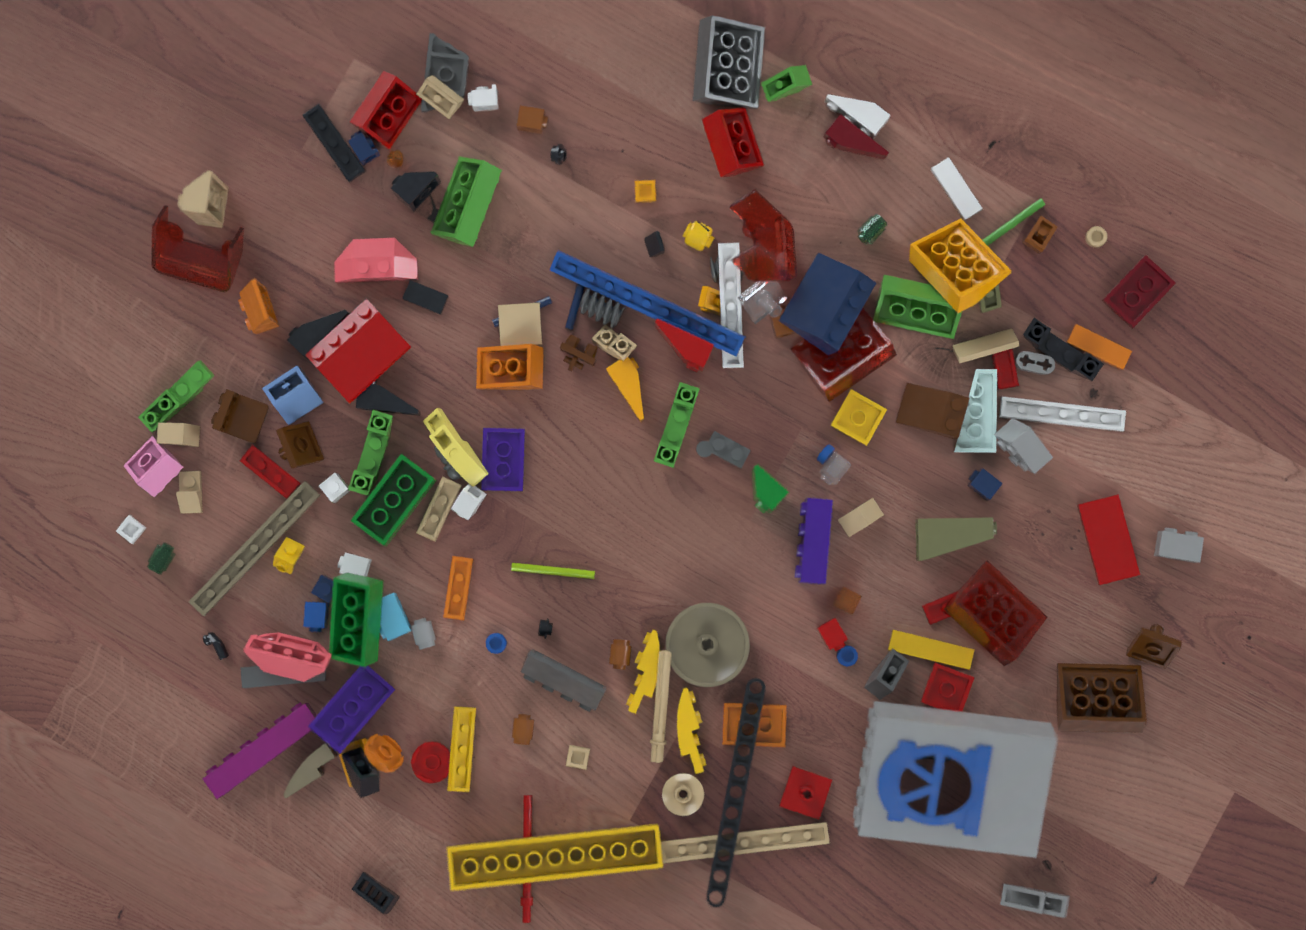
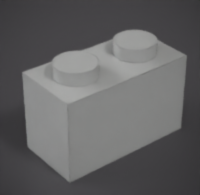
M1165 528L1164 531H1158L1154 556L1200 563L1204 538L1198 537L1196 532L1185 531V534H1179L1177 529Z

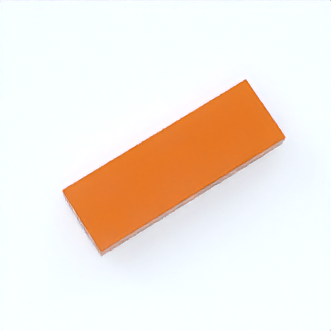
M1077 324L1074 325L1066 342L1070 346L1085 353L1087 352L1093 357L1120 370H1124L1132 353L1131 350Z
M452 556L443 618L465 620L473 566L472 558Z

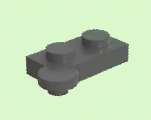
M716 431L713 432L709 442L701 441L696 448L698 455L701 457H708L714 454L740 469L751 451Z

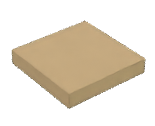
M539 302L498 305L500 346L542 344Z

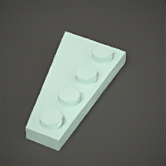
M976 369L969 393V403L954 452L996 453V436L994 434L996 433L997 369Z

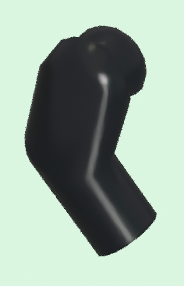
M209 632L208 635L203 636L204 644L206 646L213 645L219 660L229 656L223 641L214 632Z

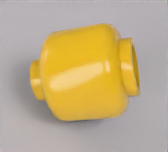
M700 221L690 222L682 236L685 238L684 242L686 245L698 251H702L705 247L710 248L715 238L711 236L713 233L712 228Z

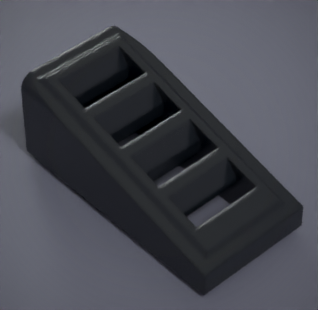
M366 872L361 874L352 888L355 893L382 914H389L400 898L399 895ZM368 881L369 884L367 885L365 890L362 891L361 888L363 887L365 882ZM373 886H375L376 888H375V890L373 891V893L371 894V896L368 895V893L371 891V889L373 888ZM380 891H381L383 894L380 896V898H379L378 901H377V900H376V897L378 896V894H379ZM387 897H389V899L387 900V902L385 903V905H383V902L385 901V899H386Z

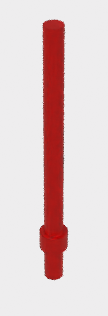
M524 795L523 838L532 837V795ZM531 882L523 883V896L520 897L522 923H531V906H533Z

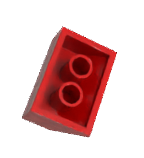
M383 71L350 120V123L390 150L422 102V98L397 76Z
M746 108L717 110L702 119L720 177L735 176L764 166Z

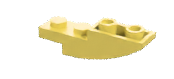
M436 408L423 420L431 433L429 437L435 446L471 486L474 487L489 474L469 443L461 439L441 408Z

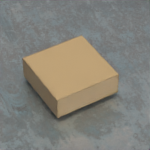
M569 745L566 766L586 770L590 748Z

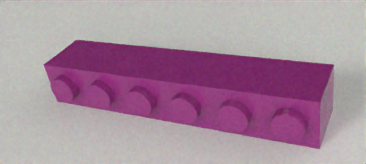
M301 702L290 709L292 711L287 717L284 715L280 716L274 721L275 726L271 729L264 728L256 734L258 736L253 742L250 740L246 741L240 746L241 751L235 755L233 752L222 759L224 761L219 767L214 765L205 772L207 776L203 778V781L216 799L223 797L312 731L308 726L317 714L309 703L303 705Z

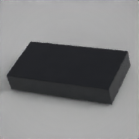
M410 280L402 299L441 315L449 296Z

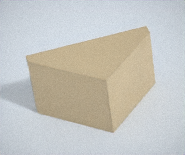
M158 423L156 444L199 447L200 426L186 423Z
M871 498L838 519L848 537H850L884 514L874 498Z

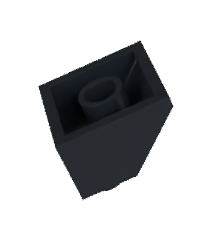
M435 171L404 173L402 176L398 175L393 180L391 189L395 196L414 212L439 186L441 180Z

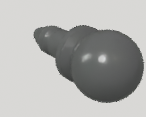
M435 446L436 455L445 464L443 469L447 470L449 478L453 480L460 479L462 476Z

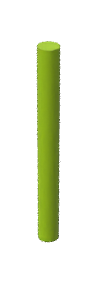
M512 563L511 571L587 579H594L595 571L521 563Z

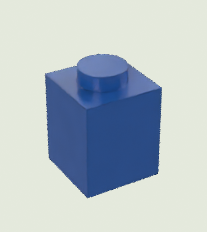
M305 602L303 627H309L311 632H322V628H328L329 603Z

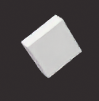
M128 515L116 532L131 544H134L146 527L131 515Z

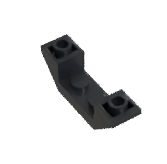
M1033 318L1022 336L1036 350L1052 357L1057 364L1071 373L1093 381L1104 363L1087 352L1082 354L1050 332L1051 328Z

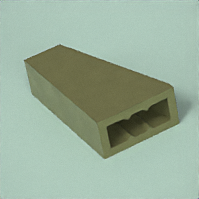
M993 517L915 519L916 561H923L993 539L994 534H997V523L993 522Z

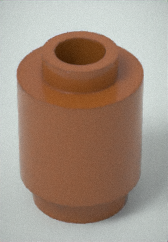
M613 639L609 664H613V669L625 670L626 666H630L632 646H630L629 640Z
M518 714V718L513 719L512 738H514V744L530 745V740H533L534 719H530L531 715Z

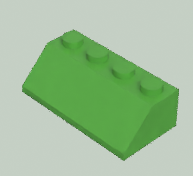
M459 157L431 234L461 245L473 247L478 238L480 227L485 219L486 211L492 200V195L502 170L484 160Z
M883 275L873 322L954 339L962 312L957 313L930 284Z

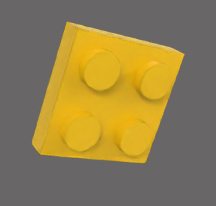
M851 389L830 426L867 446L887 409Z

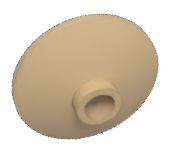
M676 774L670 777L663 787V802L666 808L676 815L686 816L693 814L703 803V786L696 777L690 774ZM685 790L687 796L682 798L679 796V792Z

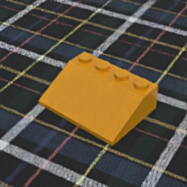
M961 218L910 244L909 261L957 313L975 305L1011 273L1009 267Z

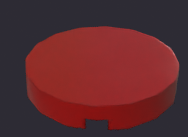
M435 741L425 742L417 747L412 755L411 766L418 779L432 784L444 780L449 775L450 750L448 747Z

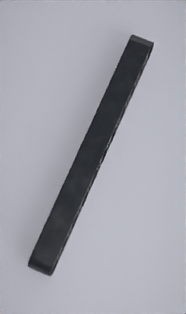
M753 678L747 682L706 892L707 902L714 908L724 904L765 695V684L758 678ZM755 681L759 682L762 686L761 691L757 694L750 691V685ZM750 702L755 703L758 707L757 712L753 715L748 714L746 711V706ZM750 723L753 725L754 731L751 735L743 734L742 727L744 724ZM742 744H746L750 748L749 754L746 756H741L738 753V747ZM738 765H742L746 769L742 777L734 774V768ZM734 786H739L742 790L741 795L737 798L730 795V789ZM730 807L738 810L737 816L733 819L726 816V810ZM730 828L734 831L731 839H724L722 837L724 829ZM726 849L730 852L727 860H720L718 858L720 850ZM722 870L725 872L726 877L723 881H716L714 879L716 871ZM717 891L721 893L722 898L719 902H712L710 900L712 892Z

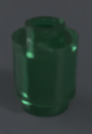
M878 214L870 216L857 230L859 234L857 237L864 244H873L886 230L885 227L888 224Z
M165 542L162 545L157 544L148 559L147 568L162 575L176 555L173 552L175 548Z

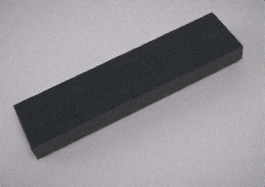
M317 104L302 115L349 183L366 172L320 104Z

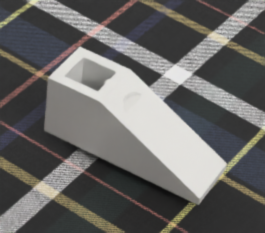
M829 94L825 99L826 106L835 113L838 111L873 139L891 116L873 102Z

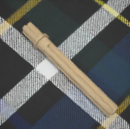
M666 650L659 652L652 739H650L652 744L651 762L656 763L663 762L664 745L667 743L665 740L671 652Z

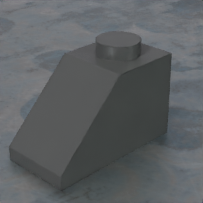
M892 649L872 672L864 688L881 700L893 692L909 661Z

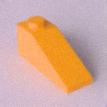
M627 357L624 361L618 360L606 368V371L639 421L642 422L644 416L639 374L637 371L639 366L633 357L631 359Z

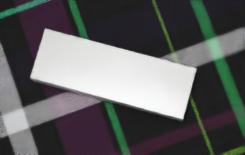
M949 157L931 168L932 173L964 221L983 209Z

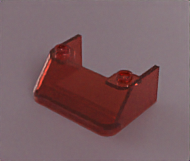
M756 189L729 205V208L742 219V231L746 237H750L753 240L754 245L734 257L732 263L745 273L749 280L754 282H788L796 278L795 236L791 222Z
M164 205L152 224V268L157 273L220 292L229 291L234 282L243 252L244 228H239L233 240L225 241L222 249L184 239L182 228L175 223L168 222V206Z

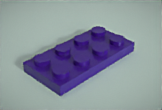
M360 666L309 724L308 728L340 754L395 689L369 666Z

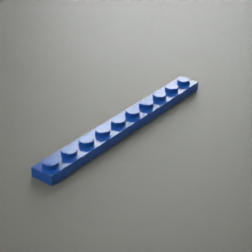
M556 252L550 271L649 317L658 318L714 344V347L731 355H738L746 336L564 252Z

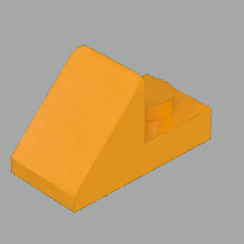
M702 286L698 303L700 310L721 315L720 291L709 286Z

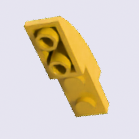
M652 630V633L647 632L643 644L646 645L644 652L639 651L634 662L638 664L637 669L644 671L643 675L638 674L634 686H637L635 694L630 693L626 703L629 706L628 711L634 714L637 712L643 695L652 698L656 687L660 652L656 630Z
M686 687L682 690L678 705L677 735L681 755L690 754L695 773L697 774L704 772L703 766H706L703 753L699 754L696 747L700 745L697 733L693 734L692 731L699 729V723H702L699 710L694 711L692 705L696 703L693 690L688 691Z

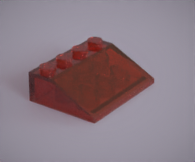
M862 308L837 352L827 355L806 339L791 348L792 353L828 402L897 356L893 343L864 308Z
M988 560L980 566L943 609L1003 666L1017 660L1047 619V616Z

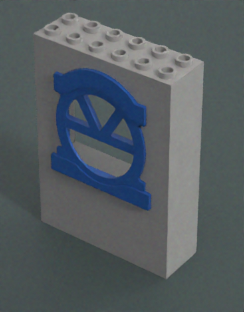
M874 701L873 708H869L868 712L869 728H866L865 731L866 748L863 747L862 751L863 767H860L859 771L860 787L857 786L856 799L858 800L857 806H854L853 810L854 827L858 829V836L1036 858L1057 743L1052 723ZM928 755H935L933 773L927 772L916 764L914 760ZM947 756L960 762L969 772L972 779L971 794L967 802L960 809L947 815L936 816L944 758ZM905 768H909L929 783L927 786L901 795L899 790L900 777ZM929 795L926 814L915 811L907 804L910 801Z

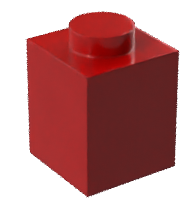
M832 618L816 628L828 650L834 649L837 651L846 646L844 642L848 638L836 618Z

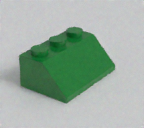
M756 464L751 471L753 500L756 502L754 506L763 514L765 512L771 513L789 491Z

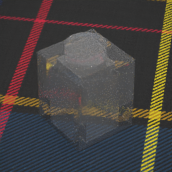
M834 452L819 471L822 475L820 478L828 485L831 483L836 485L852 464L837 452Z

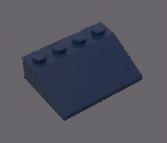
M817 253L778 321L827 355H830L840 349L874 289L876 282L850 266Z

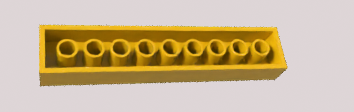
M658 824L447 847L451 891L663 868Z

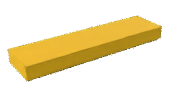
M892 630L888 646L890 651L894 649L899 653L970 670L975 650L897 630Z
M454 706L447 791L470 792L476 716L475 707Z

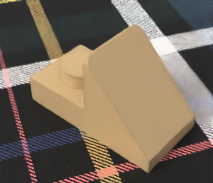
M201 471L179 472V492H176L181 514L202 513Z

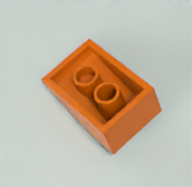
M251 280L239 293L241 299L238 300L241 310L246 312L247 318L245 323L248 330L259 334L280 327L267 288L258 280Z
M534 344L477 348L476 389H543V347Z

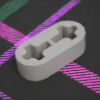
M1023 351L1016 356L1015 365L1022 371L1047 375L1054 370L1055 361L1047 355ZM1027 356V360L1033 361V364L1028 363L1022 366L1023 362L1020 359ZM1045 360H1047V364L1050 365V368H1047L1044 371L1043 366L1037 365V362L1043 363Z

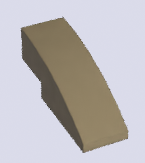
M325 743L301 764L287 785L283 794L285 799L324 775L320 767L338 756L332 747Z

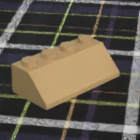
M207 171L183 189V195L180 194L178 206L181 207L180 210L198 225L223 228L228 187L212 171Z

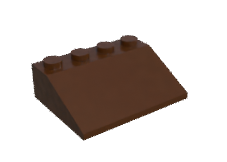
M1057 663L1058 731L1142 733L1147 724L1141 665Z

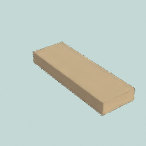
M1011 328L953 345V351L960 364L1019 347V341Z
M442 476L416 532L417 534L436 542L462 485Z

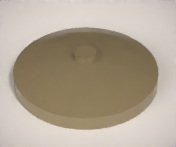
M699 603L683 610L671 623L666 636V651L671 652V666L674 671L685 681L701 687L719 686L732 680L744 667L749 654L750 642L744 623L732 610L715 603Z

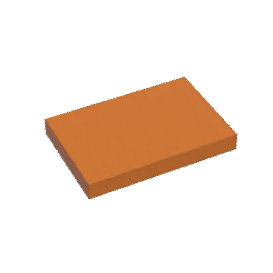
M724 702L722 745H735L743 703ZM748 703L746 706V711L750 715L755 714L758 710L756 704ZM762 705L755 746L785 747L787 705ZM746 723L742 727L744 735H751L754 731L753 725L750 723Z

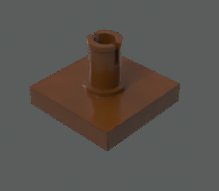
M309 421L281 427L276 430L282 445L278 453L285 452L280 457L283 460L288 459L291 469L324 460Z
M1154 624L1150 627V630L1142 627L1127 648L1126 656L1166 669L1181 649L1182 641L1163 635L1164 627Z

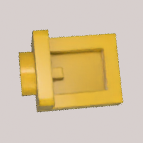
M286 537L274 555L273 566L280 572L292 574L294 565L303 553L305 546Z

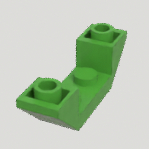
M682 382L679 383L654 462L674 467L700 388Z
M375 410L372 411L367 427L369 432L358 468L353 472L348 490L369 496L378 477L390 438L392 415Z

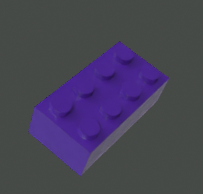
M806 498L805 502H802L800 505V515L803 516V523L799 524L798 536H802L801 544H797L796 557H800L799 565L795 566V578H798L799 583L826 584L833 500Z

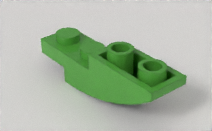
M201 360L197 361L138 418L151 432L156 431L158 423H166L203 390V387L215 375Z

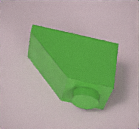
M806 65L789 67L761 84L767 101L772 102L798 93L811 86L812 82Z

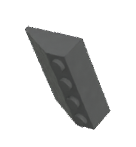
M713 15L699 21L693 101L709 105L758 109L764 27Z
M534 649L529 651L521 670L524 674L523 678L532 683L536 680L543 683L542 688L552 693L554 690L562 693L560 697L569 702H572L573 699L580 702L579 707L589 712L591 709H597L607 689L606 686Z

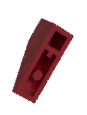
M841 114L824 135L826 144L833 149L837 148L841 151L883 160L889 154L886 149Z

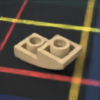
M604 325L592 338V343L621 361H624L637 347L635 343L622 333L618 335L607 325Z

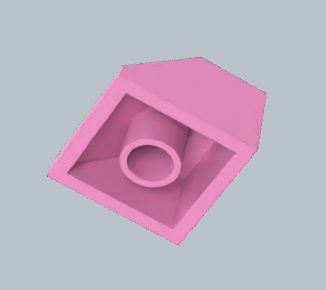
M152 436L126 462L124 467L141 488L155 497L172 478L179 474L183 466L162 444H156L157 439Z

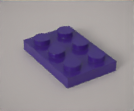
M483 428L482 464L489 474L481 481L482 491L523 492L525 429Z

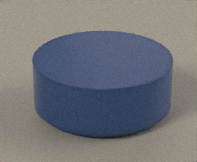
M830 444L826 445L818 455L817 461L823 465L833 454L835 448Z
M493 633L486 639V648L493 654L503 652L507 646L506 638L500 633Z
M846 645L837 651V660L841 665L852 666L856 663L858 653L854 647Z

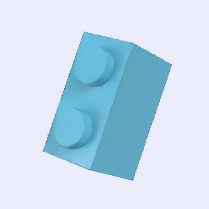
M394 592L382 597L380 634L387 641L412 631L400 600Z

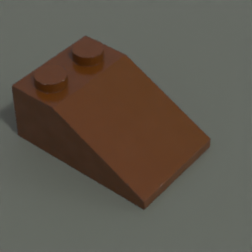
M906 383L895 423L956 440L959 438L970 398L948 391Z

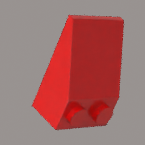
M657 318L655 328L683 363L687 364L686 368L698 373V370L703 372L713 351L714 344Z

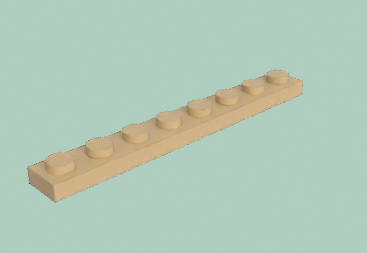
M827 822L738 832L734 855L830 844ZM734 833L722 834V837L724 839H731ZM717 835L660 841L662 863L713 857ZM726 849L718 852V857L730 855V852Z

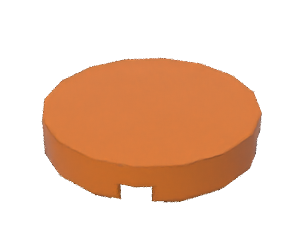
M374 734L364 745L368 761L380 771L386 773L394 772L404 761L400 746L387 735L383 734L380 736Z

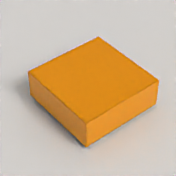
M655 180L635 181V202H656Z

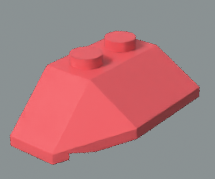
M396 238L353 239L334 262L335 283L418 280L417 258Z
M279 632L259 636L257 634L251 635L244 647V653L263 672L302 682L325 672L332 657L319 642Z

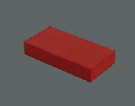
M1013 348L991 354L994 369H997V389L1019 387Z

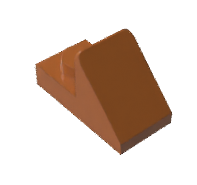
M1040 216L1022 243L1040 254L1058 227L1043 216Z

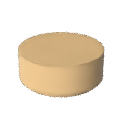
M1095 226L1087 231L1085 240L1090 247L1098 248L1107 241V233L1102 227Z

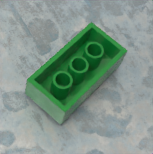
M400 454L350 521L383 546H388L437 480L406 456Z
M348 572L334 577L329 643L331 659L362 667L378 661L383 580Z

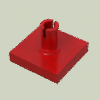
M792 766L779 806L819 820L832 779Z

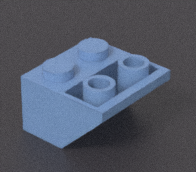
M298 365L262 388L288 425L324 403L302 368Z

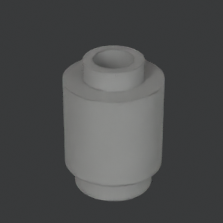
M426 618L415 620L411 630L419 650L434 646L436 637L431 620L426 621Z

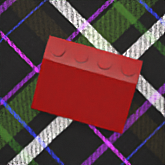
M366 299L305 356L350 404L401 358L411 346Z

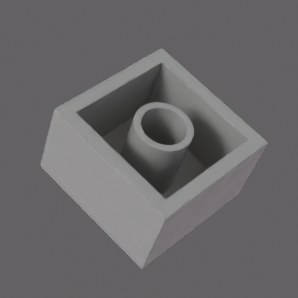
M1014 418L994 434L999 440L997 442L998 446L1004 452L1007 451L1010 454L1009 460L1016 467L1019 465L1023 471L1028 470L1035 474L1053 458L1034 431Z

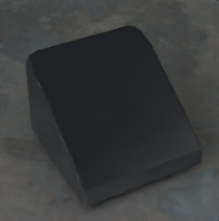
M655 231L645 237L644 241L649 257L664 254L665 249L660 232Z

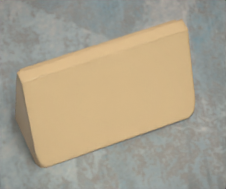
M433 75L425 79L417 93L419 97L448 119L453 116L464 101L462 97Z

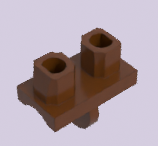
M570 335L566 342H562L560 346L561 351L573 356V359L565 356L563 360L570 364L568 370L572 372L575 367L580 370L583 369L584 364L578 362V359L594 367L598 347L588 343L584 352L577 350L581 339Z

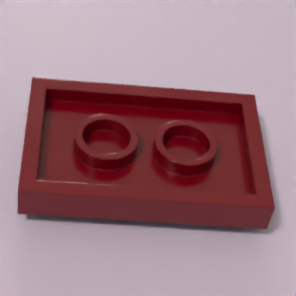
M1144 255L1102 301L1133 329L1176 282L1147 255Z

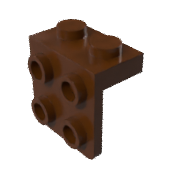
M226 389L225 393H222L219 398L218 404H220L218 413L215 412L212 417V429L255 443L269 406Z

